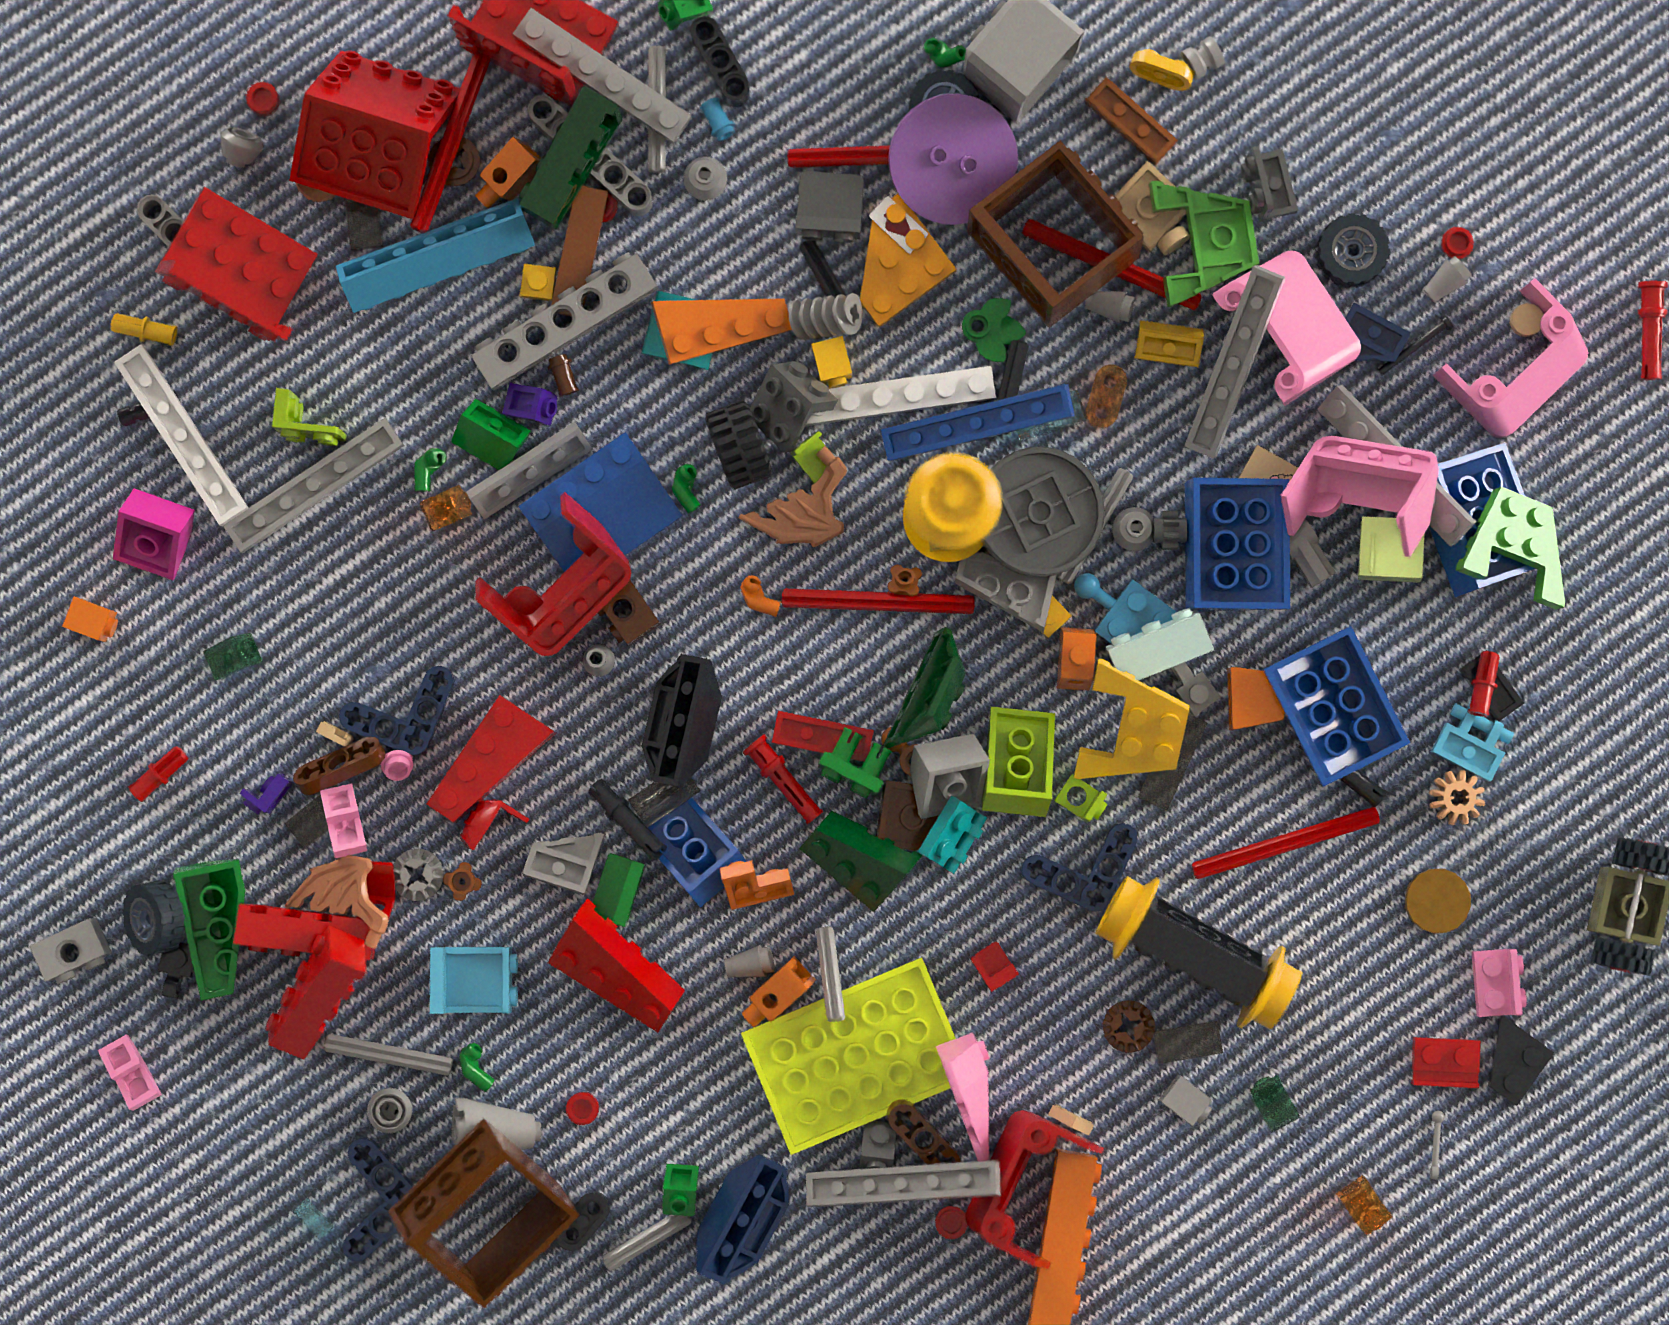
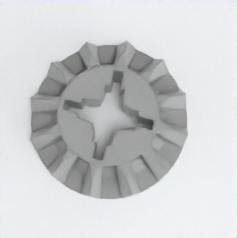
M424 849L407 850L396 858L394 863L395 888L401 896L412 901H422L432 897L440 889L443 882L444 871L440 860L433 853ZM426 863L427 865L424 867L422 875L429 883L415 881L408 886L412 875L406 866L418 869Z

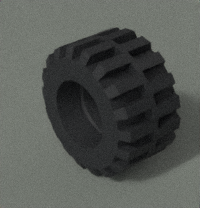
M744 400L706 413V424L728 483L734 490L771 477L772 467L749 405Z

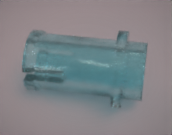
M306 1198L293 1211V1214L297 1215L313 1232L311 1234L313 1238L317 1237L319 1240H322L335 1227L331 1223L332 1219L330 1217L327 1219L312 1204L309 1198Z

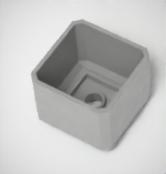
M1002 0L991 14L993 18L986 26L982 24L978 27L970 38L971 44L966 48L963 66L965 78L971 80L974 84V89L1016 124L1022 120L1075 58L1085 31L1048 0H1008L1007 2Z

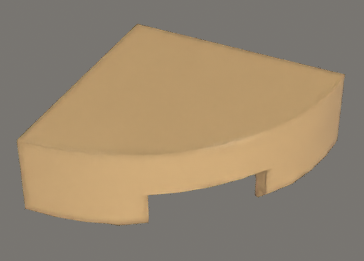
M325 721L320 723L316 731L344 747L352 744L355 739L351 734Z
M1052 1105L1048 1114L1065 1125L1087 1135H1090L1094 1126L1092 1122L1073 1114L1059 1105Z

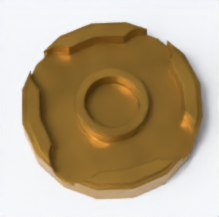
M1428 869L1417 874L1408 884L1406 890L1405 909L1410 920L1420 929L1431 933H1447L1458 928L1467 918L1471 908V896L1465 881L1456 873L1446 869Z

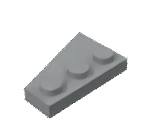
M975 553L971 557L959 562L955 584L1044 633L1057 575L1049 577L1021 575L1002 566L991 555Z

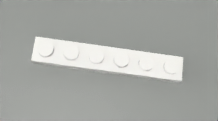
M139 345L114 362L218 524L223 526L248 510L249 508L146 348L143 345Z
M986 366L830 388L829 391L838 399L834 410L812 413L806 426L995 400L996 394L992 367Z

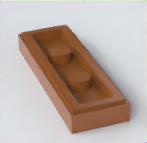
M1107 77L1103 79L1084 101L1088 107L1155 166L1178 142L1171 133Z

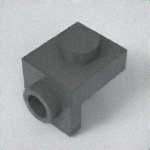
M871 1121L864 1124L859 1169L888 1168L893 1166L896 1132L889 1123Z

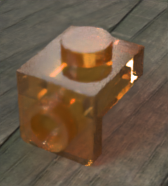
M460 485L449 488L438 495L420 502L431 531L446 527L472 515L470 498L465 491H462Z
M1363 1175L1336 1193L1353 1221L1365 1235L1380 1229L1387 1221L1392 1219L1391 1213L1382 1204Z

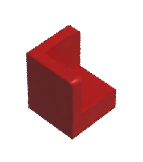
M996 941L969 957L991 992L1019 975Z

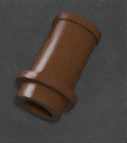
M561 354L548 359L549 366H547V369L552 371L559 397L578 392L579 388L576 385L570 366L572 359H568L567 354Z

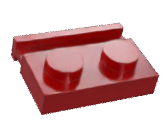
M1413 1037L1411 1084L1479 1088L1478 1073L1480 1072L1481 1041Z

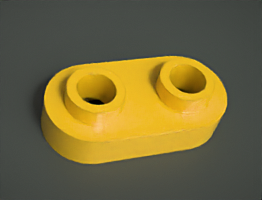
M1151 49L1135 52L1129 66L1131 72L1136 76L1176 91L1188 90L1194 78V72L1186 62L1166 58Z

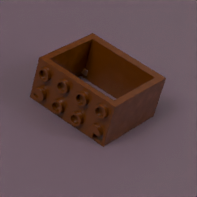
M1061 140L969 210L967 227L969 236L1048 328L1138 260L1144 239L1142 235L1144 233L1137 226L1138 222L1134 219H1128L1122 212L1123 208L1119 200L1112 194L1108 196L1101 188L1102 184L1098 176L1091 170L1087 171L1081 165V159L1077 152H1073L1069 147L1067 148ZM1054 177L1057 178L1117 248L1116 251L1060 294L1054 290L997 223L999 219Z
M485 1118L463 1137L388 1211L406 1245L483 1309L496 1297H499L502 1291L516 1277L522 1275L526 1267L540 1254L544 1253L563 1231L570 1228L569 1225L579 1216V1213L561 1185ZM507 1161L540 1191L465 1263L432 1236V1234Z

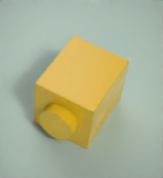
M843 336L812 343L811 349L820 382L825 385L828 384L829 389L848 384L847 379L852 378V370Z

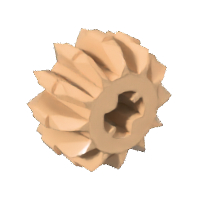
M1463 770L1457 773L1456 778L1452 771L1445 772L1446 782L1441 778L1434 780L1440 790H1429V795L1438 797V801L1431 802L1429 806L1431 809L1441 807L1436 817L1441 820L1448 815L1449 825H1455L1458 818L1462 825L1468 824V814L1474 818L1480 815L1474 808V805H1485L1484 800L1476 799V794H1482L1484 788H1473L1478 780L1475 776H1471L1465 782L1466 772ZM1461 791L1463 794L1460 799H1463L1462 804H1452L1451 799H1454V797H1450L1451 793Z

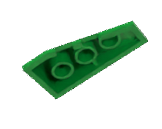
M239 859L207 861L175 868L173 876L177 894L179 895L178 898L182 902L183 914H185L184 926L200 1000L231 995L234 993L239 944H233L239 904H244L246 892Z

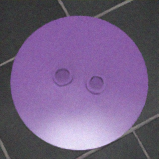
M964 94L938 95L916 105L904 116L897 126L889 148V171L898 195L918 215L941 224L959 225L968 223L969 210L1012 178L1017 172V145L1007 121L988 103Z

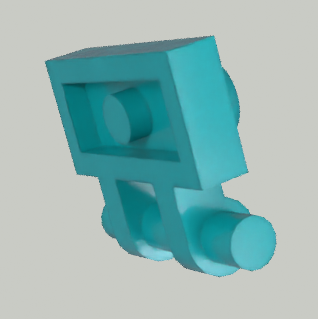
M951 795L918 852L955 874L961 863L964 865L968 855L966 853L975 838L979 839L982 835L983 830L981 828L986 822L987 817Z

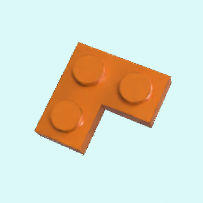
M752 860L747 862L737 861L720 868L731 910L795 895L788 868L783 870L772 869L758 876L755 874Z

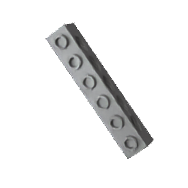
M629 252L623 254L612 262L615 267L605 273L601 269L592 273L585 279L587 284L577 290L574 286L568 288L557 296L559 301L548 307L545 303L530 312L532 318L522 324L519 320L505 327L502 330L504 335L495 341L490 337L476 345L475 349L477 352L472 354L471 357L491 389L497 390L659 290L639 255L636 253L631 256ZM616 277H623L628 283L626 290L621 294H615L610 289V284ZM589 294H596L600 299L598 308L593 311H587L583 308V299ZM561 311H569L572 315V322L566 328H559L555 323V318ZM533 328H541L545 334L544 340L538 345H532L528 341V334ZM514 345L516 347L517 355L513 361L504 362L501 359L500 353L504 346Z

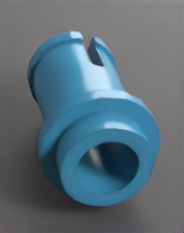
M714 97L701 104L700 109L713 130L711 135L717 137L718 141H722L735 133L733 128L735 123L729 121L719 102V98Z

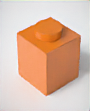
M74 596L62 627L106 643L107 638H111L116 631L118 620L115 617L117 612Z

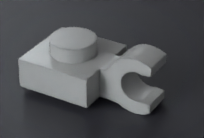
M1185 662L1170 668L1182 684L1174 691L1182 702L1189 705V711L1193 717L1221 698L1202 671L1193 676Z

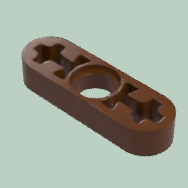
M366 737L302 765L294 773L293 781L302 794L312 795L378 766L384 760L386 752L377 738ZM345 762L341 767L333 770L337 765Z
M900 1099L890 1104L887 1109V1118L890 1126L927 1165L941 1164L938 1156L934 1153L937 1149L945 1158L951 1157L952 1163H961L957 1150L910 1101ZM900 1110L903 1113L908 1111L909 1120L914 1125L911 1130L904 1120L900 1119L896 1122L897 1111ZM922 1131H928L933 1134V1141L925 1147L918 1146L915 1143L916 1135Z

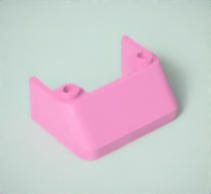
M1536 278L1519 292L1531 304L1538 306L1543 312L1540 329L1552 344L1506 387L1498 378L1485 375L1468 386L1447 363L1432 375L1489 434L1497 438H1504L1514 433L1585 364L1588 358V349L1572 315Z
M1326 436L1318 439L1281 494L1288 535L1294 536L1307 515L1319 518L1328 517L1336 512L1341 503L1398 513L1396 522L1401 534L1403 554L1406 557H1410L1430 524L1438 477L1437 457L1429 451L1338 436Z

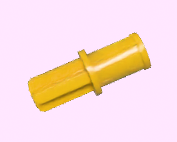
M119 313L114 314L111 320V330L115 333L137 337L140 342L150 340L168 344L169 346H174L178 331L177 326L150 321V318L146 316L144 319Z

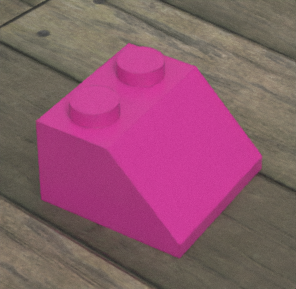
M134 488L118 511L113 559L174 580L192 534L195 510Z

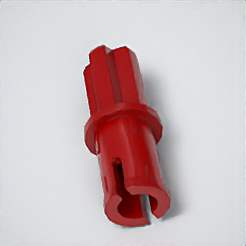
M1482 651L1480 654L1476 679L1471 681V684L1474 686L1468 713L1471 715L1489 717L1493 690H1496L1498 687L1495 684L1500 657L1495 652Z
M173 747L158 762L148 765L149 769L133 784L128 786L130 792L136 799L143 802L162 783L167 784L169 782L168 778L187 762L188 756L180 747Z

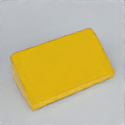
M1141 320L1138 329L1135 359L1199 367L1204 330Z

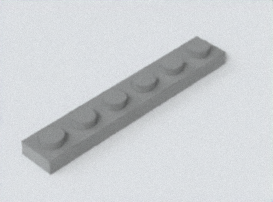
M530 8L513 33L514 38L559 68H562L563 65L568 67L571 75L578 81L618 105L620 109L672 144L676 142L692 118L685 110L532 8Z
M1258 265L1253 266L1184 445L1185 447L1213 459L1217 457L1286 279L1285 276Z
M1343 385L1336 386L1317 408L1344 438L1403 447ZM1437 482L1429 525L1449 546L1456 545L1476 521Z
M384 418L251 506L245 512L224 524L223 527L239 551L244 553L404 447V444L388 420Z
M998 1161L806 1173V1206L808 1207L1000 1196Z

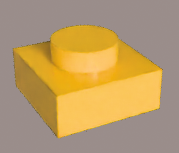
M524 264L520 297L552 301L557 273L556 267Z
M1053 595L1044 633L1041 632L1047 639L1072 617Z

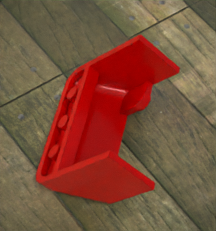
M566 492L560 496L561 514L575 526L573 540L576 546L584 553L541 596L530 587L518 586L503 597L481 577L475 581V601L531 649L542 656H551L558 653L631 578L629 561L604 526Z
M1020 1110L1010 1116L990 1158V1161L999 1162L1000 1196L972 1197L966 1210L965 1220L968 1227L988 1243L1032 1266L1049 1269L1051 1262L1011 1242L1015 1233V1224L1012 1218L1004 1212L1032 1152L1040 1155L1049 1153L1054 1149L1060 1136L1096 1153L1102 1154L1104 1148L1035 1113Z

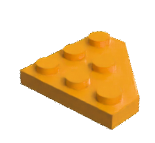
M898 194L891 198L896 204L888 207L886 212L888 220L892 223H900L904 220L907 213L928 235L925 237L917 229L909 231L905 239L906 244L911 249H914L909 254L872 220L860 301L878 328L957 271L914 211L904 203Z

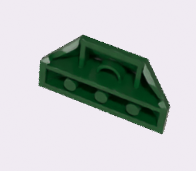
M944 627L935 632L885 739L884 747L889 749L940 731V729L944 730L952 716L949 709L953 701L956 702L962 695L965 688L962 681L966 675L951 629Z

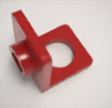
M371 861L373 869L366 877L368 897L373 904H380L385 907L381 911L389 919L396 901L394 864Z

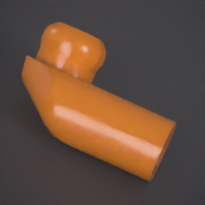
M749 575L745 577L741 583V593L748 608L777 617L781 602L765 597L760 585L761 581L757 576Z

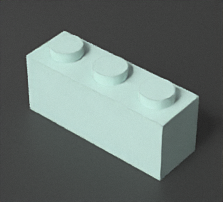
M1190 608L1172 614L1173 620L1160 624L1159 620L1148 623L1141 627V633L1131 637L1129 633L1118 635L1111 639V645L1106 646L1113 667L1121 672L1126 671L1132 674L1136 680H1141L1211 652L1214 648L1200 613L1197 610L1191 612Z

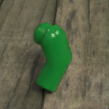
M934 37L929 38L924 44L925 53L929 54L930 59L941 68H948L965 60L966 49L962 45L950 48L945 42L938 41Z
M431 448L415 461V492L431 491V475L445 464L447 459L446 453L442 449Z
M684 464L676 470L671 489L686 512L690 514L701 506L692 493L697 470L691 464Z
M470 1043L467 1047L462 1048L459 1054L462 1074L479 1089L486 1092L494 1083V1078L479 1067L478 1059L482 1056L481 1047L476 1043Z

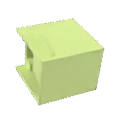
M1362 516L1358 580L1420 583L1423 575L1425 533L1412 555L1406 557L1403 554L1401 534L1397 527L1396 518Z

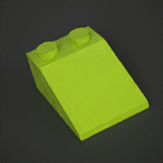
M1000 707L990 708L986 755L990 761L982 795V811L1039 817L1047 816L1052 800L1055 713Z

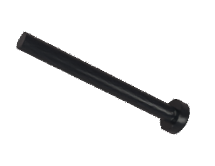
M1446 315L1441 316L1439 324L1401 351L1395 362H1387L1381 366L1378 372L1383 376L1444 329L1450 331L1454 327L1451 320Z

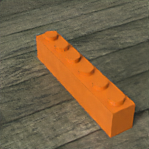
M1056 1148L1039 1250V1257L1051 1262L1049 1269L1037 1267L1027 1325H1070L1072 1314H1078L1080 1295L1075 1294L1077 1281L1083 1282L1086 1262L1081 1261L1083 1248H1089L1091 1229H1086L1088 1216H1094L1096 1197L1091 1195L1093 1183L1099 1184L1102 1164L1097 1163L1095 1155Z

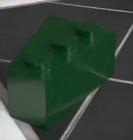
M831 811L799 849L872 912H875L923 855L916 851L912 853L894 846L895 841L887 837L882 840L868 833L867 827Z

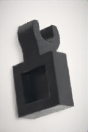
M182 942L179 943L177 949H173L174 951L161 953L158 972L167 973L161 996L178 998L182 977H193L194 968L189 945Z

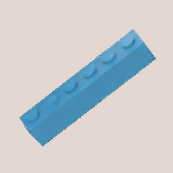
M518 198L336 265L341 287L353 313L369 310L382 302L401 298L409 292L423 287H431L441 280L452 276H460L468 270L492 264L500 258L522 253L527 248L535 246Z

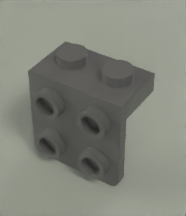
M1259 146L1251 147L1244 159V164H1241V173L1244 182L1250 183L1252 195H1249L1252 214H1257L1259 222L1297 213L1299 210L1283 149L1261 154Z
M802 172L799 180L798 209L795 226L796 236H802V239L811 241L821 240V237L834 238V241L851 243L853 239L860 240L864 188L863 177L857 174Z
M792 361L771 364L750 410L756 426L781 451L787 453L793 451L811 414L834 410L838 399L829 391V388L824 383L818 381L808 372V368L804 364Z

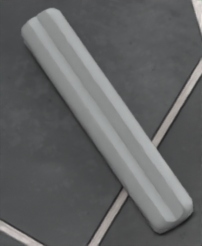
M820 927L816 930L826 1016L829 1022H839L845 1019L835 935L832 927Z
M667 1216L604 1254L602 1257L603 1263L609 1271L617 1269L688 1226L692 1221L691 1217Z

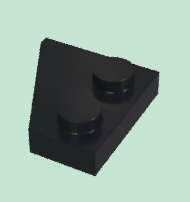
M1502 1015L1498 1018L1497 1023L1499 1027L1496 1045L1493 1048V1065L1489 1073L1488 1086L1510 1103L1517 1106L1555 1053Z

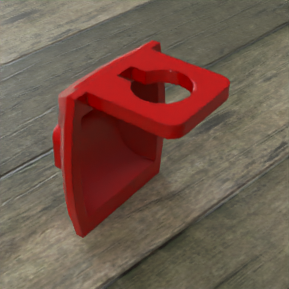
M481 800L478 802L475 810H471L470 815L463 822L465 827L459 836L464 846L474 851L500 808L524 823H528L529 818L501 800Z

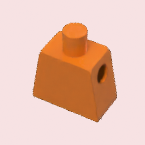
M512 137L480 173L486 184L476 193L475 197L488 209L500 197L509 201L515 199L521 193L525 184L532 182L537 173L536 167L541 157L526 142ZM507 173V179L503 183V177Z
M1060 627L1057 689L1090 690L1094 678L1096 633L1093 629Z
M1239 667L1227 669L1229 730H1238L1285 719V712L1264 671Z
M793 956L749 997L752 1004L742 1012L743 1017L753 1027H756L765 1018L772 1022L808 990L816 979ZM769 993L774 994L778 1001H773Z

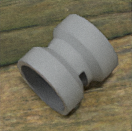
M1211 36L1201 40L1200 45L1196 49L1189 47L1181 52L1182 60L1193 70L1195 80L1205 76L1207 69H1218L1225 64L1223 54Z

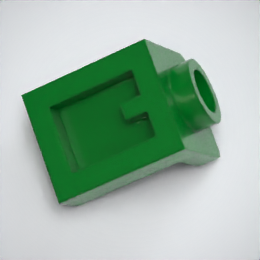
M710 0L658 1L659 15L666 23L669 31L677 29L682 22L707 16L714 10Z
M666 1163L662 1202L663 1214L691 1217L695 1215L699 1166Z

